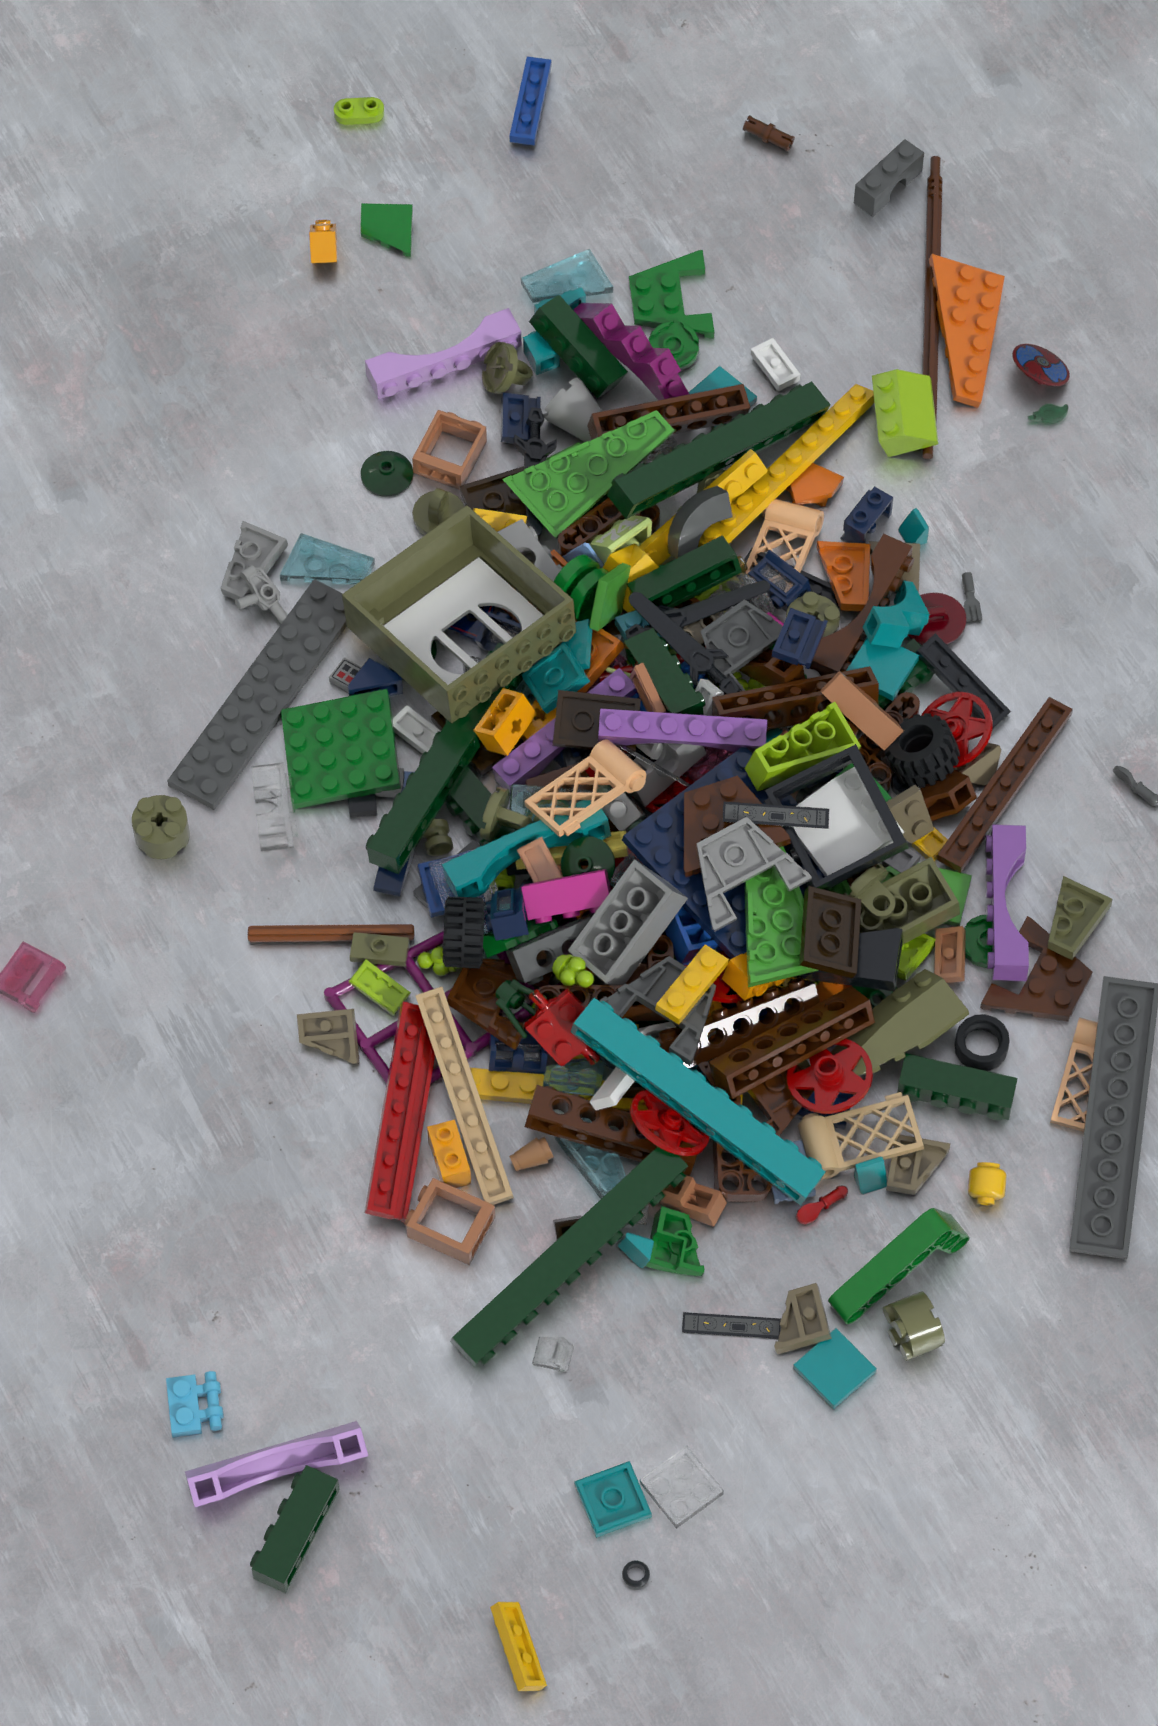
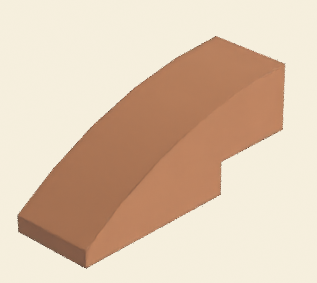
M840 671L820 690L831 703L836 702L840 711L884 751L903 732V729L894 718L879 707L874 699Z
M687 1176L675 1188L672 1185L668 1186L663 1191L666 1196L659 1202V1204L669 1209L689 1214L691 1219L713 1227L727 1204L721 1191L697 1184L694 1178Z

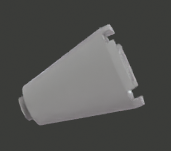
M576 377L568 382L572 385L569 389L565 390L562 388L546 406L545 411L547 413L543 414V417L552 424L586 442L591 441L587 427L591 414L602 412V410L583 382Z

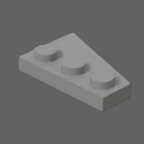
M242 521L240 527L241 534L239 540H236L235 552L232 561L228 564L221 585L222 594L234 600L251 594L249 586L241 578L240 572L252 565L254 567H261L267 574L287 548L288 543L285 538Z

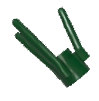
M515 979L513 981L507 980L499 986L495 993V997L498 999L496 1005L504 1011L521 1037L526 1038V1032L509 1008L518 1009L521 1006L534 1016V1008L525 1002V996L523 995V993L527 995L534 994V990L521 985Z

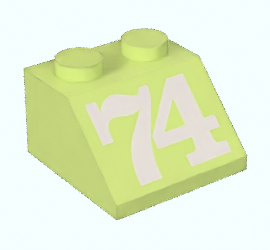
M636 515L628 519L618 520L609 531L603 535H597L592 540L590 546L603 564H605L609 554L632 544L639 546L649 538L652 531V521L648 517Z

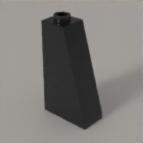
M893 928L859 933L857 974L853 978L820 970L794 976V978L895 991L904 939L903 930Z

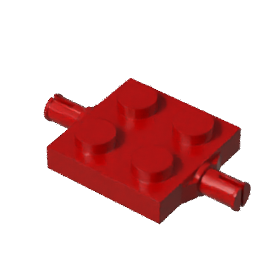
M568 988L557 997L548 1001L538 989L534 990V994L531 993L529 999L539 1009L524 1024L525 1029L561 1068L580 1054L585 1057L590 1065H594L595 1061L598 1062L600 1057L592 1048L570 1032L573 1023L586 1007Z

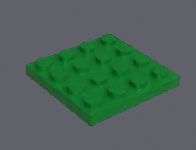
M387 689L282 709L281 715L290 794L294 809L381 793L382 791L401 789L391 703Z

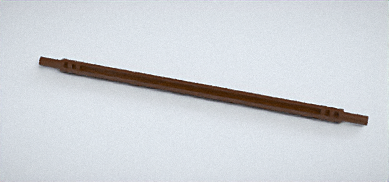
M932 156L930 158V176L927 178L922 375H927L931 378L937 426L939 316L936 304L938 300L936 288L933 287L932 279L934 275L933 269L929 264V258L931 254L941 256L943 179L940 176L941 158L939 156ZM933 446L923 448L924 459L933 458Z

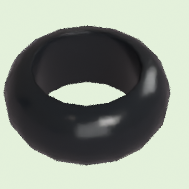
M638 1560L628 1562L622 1571L624 1582L633 1588L644 1586L650 1577L648 1566ZM632 1568H640L645 1575L641 1580L634 1581L628 1577L627 1573Z

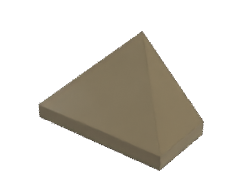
M987 743L986 747L975 759L965 765L954 768V770L969 776L971 783L986 786L997 771L1001 748L999 745Z

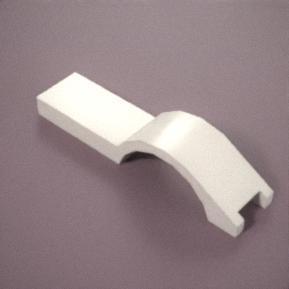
M672 1022L646 1026L637 1030L645 1036L650 1035L655 1038L662 1030L676 1028V1026ZM616 1067L589 1102L595 1110L615 1106L635 1080Z

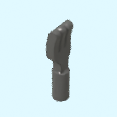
M965 572L962 574L964 593L967 597L963 606L966 613V622L971 620L982 621L980 603L974 596L975 588L972 573Z

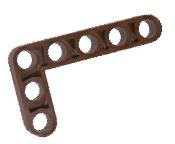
M661 935L646 955V970L668 956L674 959L673 944L669 937ZM661 950L665 954H656L654 951ZM548 985L541 987L539 992L546 996L548 1001L557 997L568 988L587 1007L593 998L598 1001L605 996L608 998L623 985H591L587 988L579 985ZM641 1003L632 1005L622 1017V1019L627 1018L631 1021L666 1020ZM535 1004V1009H534V1010H535V1014H536V1012H537V1010H538L539 1008H538L537 1005Z

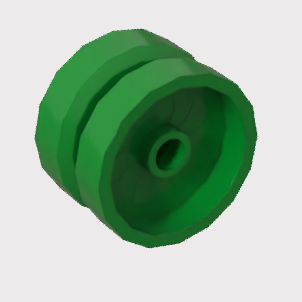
M586 554L579 555L570 560L554 579V583L573 599L576 622L591 619L598 580L609 573L608 570L600 568L599 563Z

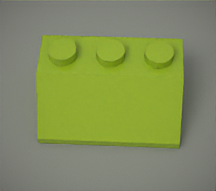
M899 369L872 375L878 440L887 456L892 457L938 445L930 376Z

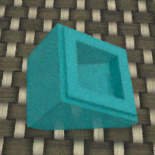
M915 508L902 522L898 531L905 543L922 545L927 543L929 526L919 510Z
M880 1156L855 1165L854 1179L861 1194L887 1187L883 1157Z
M628 1232L618 1242V1247L638 1267L643 1269L650 1261L654 1241Z

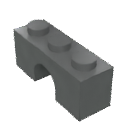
M904 139L855 184L854 204L874 217L889 203L891 192L898 182L907 186L922 172L924 152Z

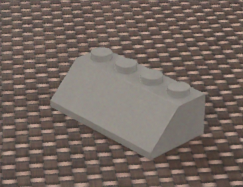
M634 859L568 951L575 957H581L585 961L586 967L609 985H624L688 898L668 881Z

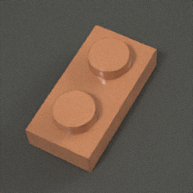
M964 927L936 929L934 974L942 977L946 983L963 982L965 980L966 940Z

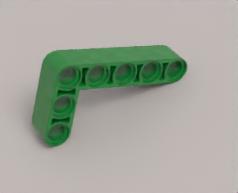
M931 1208L920 1215L830 1296L828 1302L846 1324H851L936 1249L949 1254L955 1253L969 1241L970 1237L951 1214Z

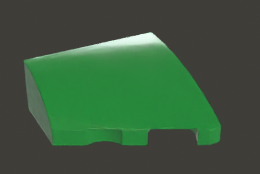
M361 203V237L370 241H378L388 249L390 246L402 250L404 256L411 257L413 204Z
M535 919L526 920L529 934L495 941L493 931L483 935V948L487 958L559 927L557 921L552 919V921L536 924Z
M663 1206L656 1212L650 1239L654 1243L650 1261L645 1267L689 1276H702L704 1274V1265L700 1266L696 1252L698 1244L696 1238L691 1233L692 1224L689 1214Z

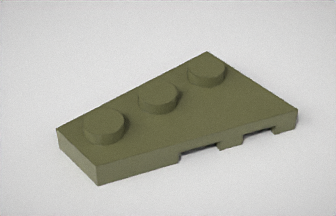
M1063 876L1047 948L1073 960L1112 906L1113 899Z

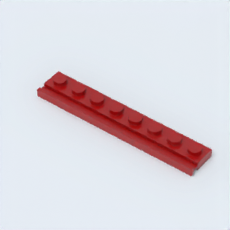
M404 1001L399 1011L364 1211L366 1214L390 1220L398 1219L403 1223L407 1219L435 1059V1053L419 1005Z

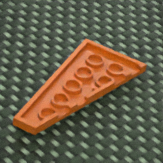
M931 254L929 264L933 269L934 277L932 281L933 287L936 288L938 300L936 304L942 337L945 338L946 348L944 350L945 356L949 361V379L953 401L978 408L982 401L1005 276Z

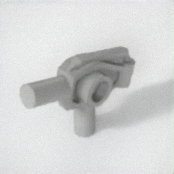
M250 565L240 572V576L247 582L251 594L236 599L237 608L240 610L256 604L262 610L267 611L270 609L282 624L287 617V613L278 603L280 601V591L261 567Z

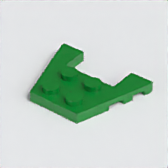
M703 250L692 252L629 276L634 325L656 328L667 321L683 322L694 329L696 333L705 334L704 337L714 338L712 313L685 315L679 278L705 275Z

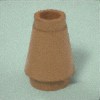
M536 1137L509 1156L516 1172L521 1169L524 1170L547 1164L548 1160L554 1158L545 1137L540 1139Z

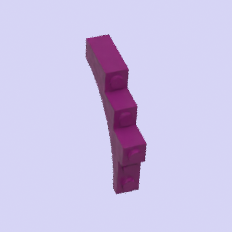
M581 303L573 309L614 357L628 367L657 400L689 395L688 390L678 375L681 369L669 348H653L641 326L624 325L612 303Z

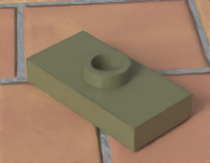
M353 932L350 962L363 963L365 960H368L372 964L406 967L410 943L409 937Z

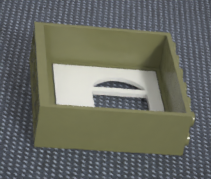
M468 506L462 508L342 594L347 627L451 723L465 717L472 708L480 702L487 701L491 694L499 688L507 686L513 678L529 670L535 662L542 657L548 656L554 648L562 642L570 640L576 633L573 599ZM496 606L508 610L519 620L522 631L512 638L479 607ZM468 613L473 614L505 643L479 663H476L443 633V631ZM433 640H438L469 670L460 675L442 669L434 661L431 654Z

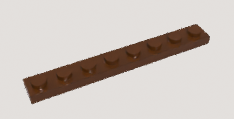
M1048 697L937 855V861L959 873L963 871L986 838V835L991 831L992 825L996 824L1072 715V708Z

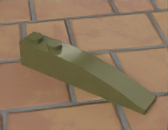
M932 857L882 883L895 898L894 912L887 919L880 920L872 917L861 906L859 933L900 928L903 930V944L960 914L959 901ZM878 898L873 902V906L879 911H884L888 909L889 903L883 898Z
M924 969L872 1009L875 1023L846 1039L857 1043L866 1051L871 1060L874 1074L881 1070V1064L891 1059L897 1062L906 1057L904 1052L916 1046L919 1050L928 1046L968 1016L969 1011L942 977ZM836 1045L830 1053L835 1055L848 1047ZM862 1058L853 1069V1072L858 1076L866 1074V1066Z

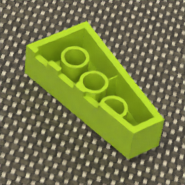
M833 702L825 710L818 711L810 716L804 723L795 725L789 732L777 736L756 749L745 770L756 790L760 791L770 788L855 744L858 749L861 745L836 702Z

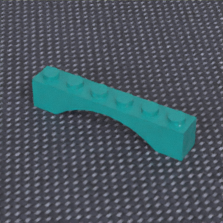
M591 800L577 802L576 808H586L591 804ZM600 809L580 823L581 827L569 836L564 834L561 837L541 820L528 824L524 828L504 835L493 842L477 847L473 851L442 864L446 882L455 897H478L486 893L493 880L505 868L521 858L517 849L540 837L543 838L548 848L568 846L575 839L585 836L596 837L601 840L611 836L608 818L603 810ZM555 815L554 821L560 826L569 820L570 815Z

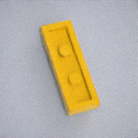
M705 944L656 1003L655 1010L679 1025L726 968L729 959Z
M519 1602L495 1603L490 1609L518 1691H540L547 1684Z

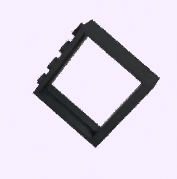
M856 744L765 790L769 799L764 801L766 804L782 805L780 800L853 763L893 843L820 879L794 827L782 826L790 836L794 846L789 849L793 859L797 864L802 862L805 870L812 877L810 881L806 882L807 886L827 890L909 848Z

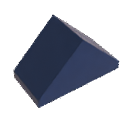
M369 658L349 683L348 694L353 696L387 689L389 696L403 694L402 677Z

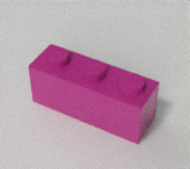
M607 869L525 884L521 887L528 920L535 919L536 924L552 921V915L563 914V918L579 916V910L589 908L591 913H595L611 892Z

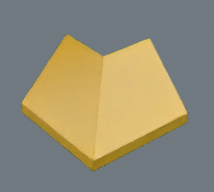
M636 544L609 554L603 566L604 569L610 572L622 563L630 565L628 583L659 568L651 557ZM628 585L622 607L627 613L635 610L629 603L630 591Z

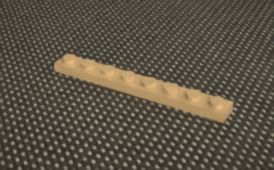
M443 987L415 995L484 1201L495 1205L513 1199L514 1197Z

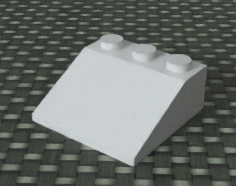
M855 767L835 777L797 805V807L829 809V829L794 827L805 851L825 877L893 843ZM899 826L902 834H904L903 829Z

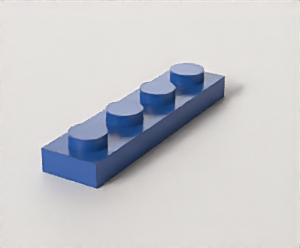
M528 56L526 58L509 136L512 143L535 145L552 66L551 59Z

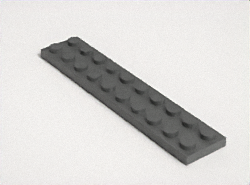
M316 579L312 581L167 780L168 786L215 810L282 717V709L290 706L347 627L342 599L343 593Z
M1103 977L1069 1249L1071 1252L1121 1259L1128 1258L1158 1009V983Z

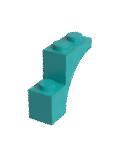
M582 287L566 291L560 295L572 309L581 303H586V294ZM544 299L540 301L538 304H535L534 314L539 307H541L551 299ZM537 331L523 337V352L535 375L560 367V356Z
M903 581L893 601V606L872 607L863 625L870 644L900 648L908 634L920 635L923 627L928 623L930 614L913 582Z

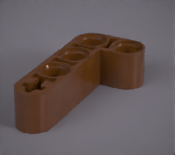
M607 498L559 534L558 553L561 556L566 555L583 543L590 545L597 535H603L611 529L615 522L625 519L610 498ZM656 504L636 514V516L652 519L651 535L660 528V509Z
M901 693L887 707L885 712L901 724L903 719L907 717L910 719L914 715L919 714L920 700L913 693ZM864 733L858 739L861 745L859 751L872 776L883 780L878 783L888 793L891 770L882 762L886 756L885 751L880 746L877 748L869 747L868 745L877 744Z
M740 1095L733 1099L729 1097L735 1104L741 1105ZM713 1140L714 1189L722 1192L726 1202H760L764 1200L770 1192L772 1184L753 1169H744L743 1162L735 1156V1162H725L721 1154L730 1152ZM732 1181L736 1185V1190H726L722 1182ZM751 1182H762L765 1187V1190H755L752 1187Z

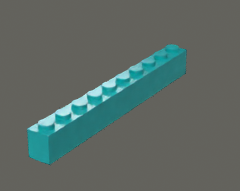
M593 998L573 1023L570 1031L573 1035L670 1108L677 1111L682 1117L800 1206L824 1176L826 1171L822 1169V1165L812 1157L807 1158L799 1152V1148L792 1141L787 1139L784 1141L776 1135L775 1129L768 1123H760L752 1117L753 1114L747 1107L735 1104L729 1099V1095L723 1089L711 1086L697 1070L691 1071L683 1065V1061L679 1056L672 1052L667 1053L660 1047L659 1042L650 1035H643L637 1030V1026L627 1018L622 1019L615 1014L614 1009L607 1002H599Z

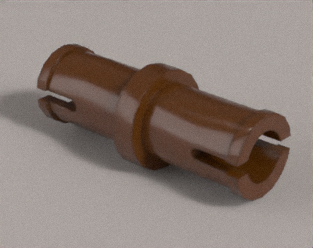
M751 115L747 117L748 121H745L743 131L762 138V142L766 144L770 142L785 149L787 152L790 150L789 146L793 145L795 136L776 129V126L772 123L768 125L753 118Z

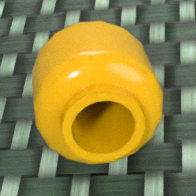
M978 1162L977 1167L969 1171L968 1194L972 1198L977 1199V1204L994 1205L995 1200L1005 1197L1006 1172L1000 1169V1164Z

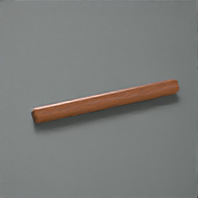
M412 924L249 926L248 941H352L353 932L409 937V941L414 940L415 930Z

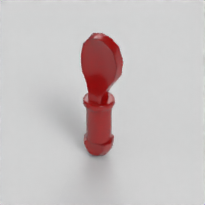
M843 1185L837 1186L835 1190L824 1197H819V1202L808 1203L802 1206L796 1213L797 1221L805 1225L814 1222L823 1208L827 1210L829 1206L840 1199H844L848 1194V1188Z

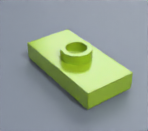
M922 934L903 944L897 977L907 981L933 950L936 939L927 934Z
M368 960L362 963L349 980L350 985L393 1017L400 1009L402 1002H405L411 992Z

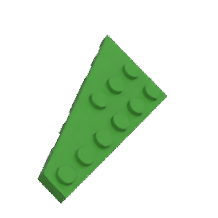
M656 410L618 429L606 432L600 437L557 454L542 463L530 466L515 475H510L503 480L557 539L563 530L576 522L609 492L612 486L611 482L616 476L621 473L625 475L630 473L671 436L675 430Z
M784 846L779 847L783 852H785ZM775 867L744 882L748 988L818 971L799 965L804 898L800 888L797 887L788 891Z

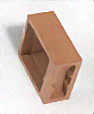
M438 410L412 458L413 473L460 490L459 486L466 483L487 442L486 426L477 421L460 418L452 412L446 413ZM442 432L473 442L462 466L430 455Z
M432 1178L428 1186L424 1185L418 1196L419 1204L416 1209H411L406 1217L407 1219H405L404 1225L407 1227V1237L470 1265L495 1219V1206ZM436 1195L477 1213L462 1243L420 1225Z

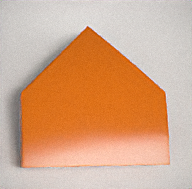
M812 463L785 490L792 496V503L803 506L815 503L821 507H826L828 498H832L842 486L844 477Z

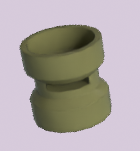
M433 819L423 835L427 840L425 843L426 852L430 856H442L453 850L452 838L448 836L450 832L449 825L445 819Z

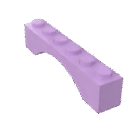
M507 308L485 316L478 328L469 337L446 350L424 355H403L387 352L365 360L366 376L378 399L385 396H393L404 389L417 387L423 382L434 378L439 379L445 374L456 370H463L472 364L484 361L488 350L497 342L510 343L515 349L521 347V330L510 309Z
M355 1421L185 1471L194 1506L198 1507L224 1499L259 1483L303 1471L306 1465L312 1468L339 1465L367 1457L368 1452L361 1427Z

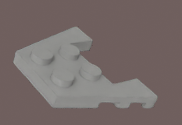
M747 817L696 844L711 926L714 932L737 920L723 894L772 867L776 868L788 891L812 879L806 870H803L792 857L783 852L770 837Z

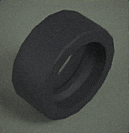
M986 1014L973 1015L965 1019L958 1027L954 1043L955 1053L960 1062L966 1067L990 1071L998 1067L1006 1058L1010 1043L1009 1032L1005 1025L996 1017ZM975 1030L991 1032L998 1039V1049L990 1055L980 1056L974 1054L966 1047L965 1039L967 1035Z

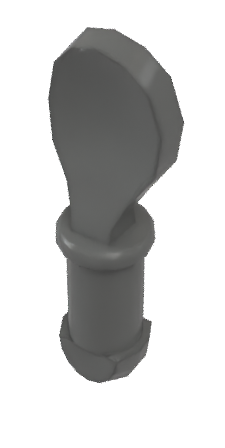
M1122 766L1114 767L1113 773L1126 782L1133 789V793H1137L1151 806H1158L1157 794L1144 786L1143 782L1137 783L1128 769Z

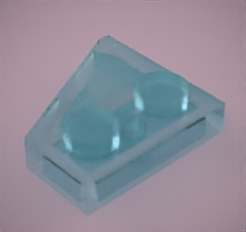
M599 1059L598 1062L595 1061L594 1065H590L587 1060L569 1062L564 1066L559 1064L546 1066L543 1087L551 1086L563 1093L594 1096L602 1086L605 1064Z

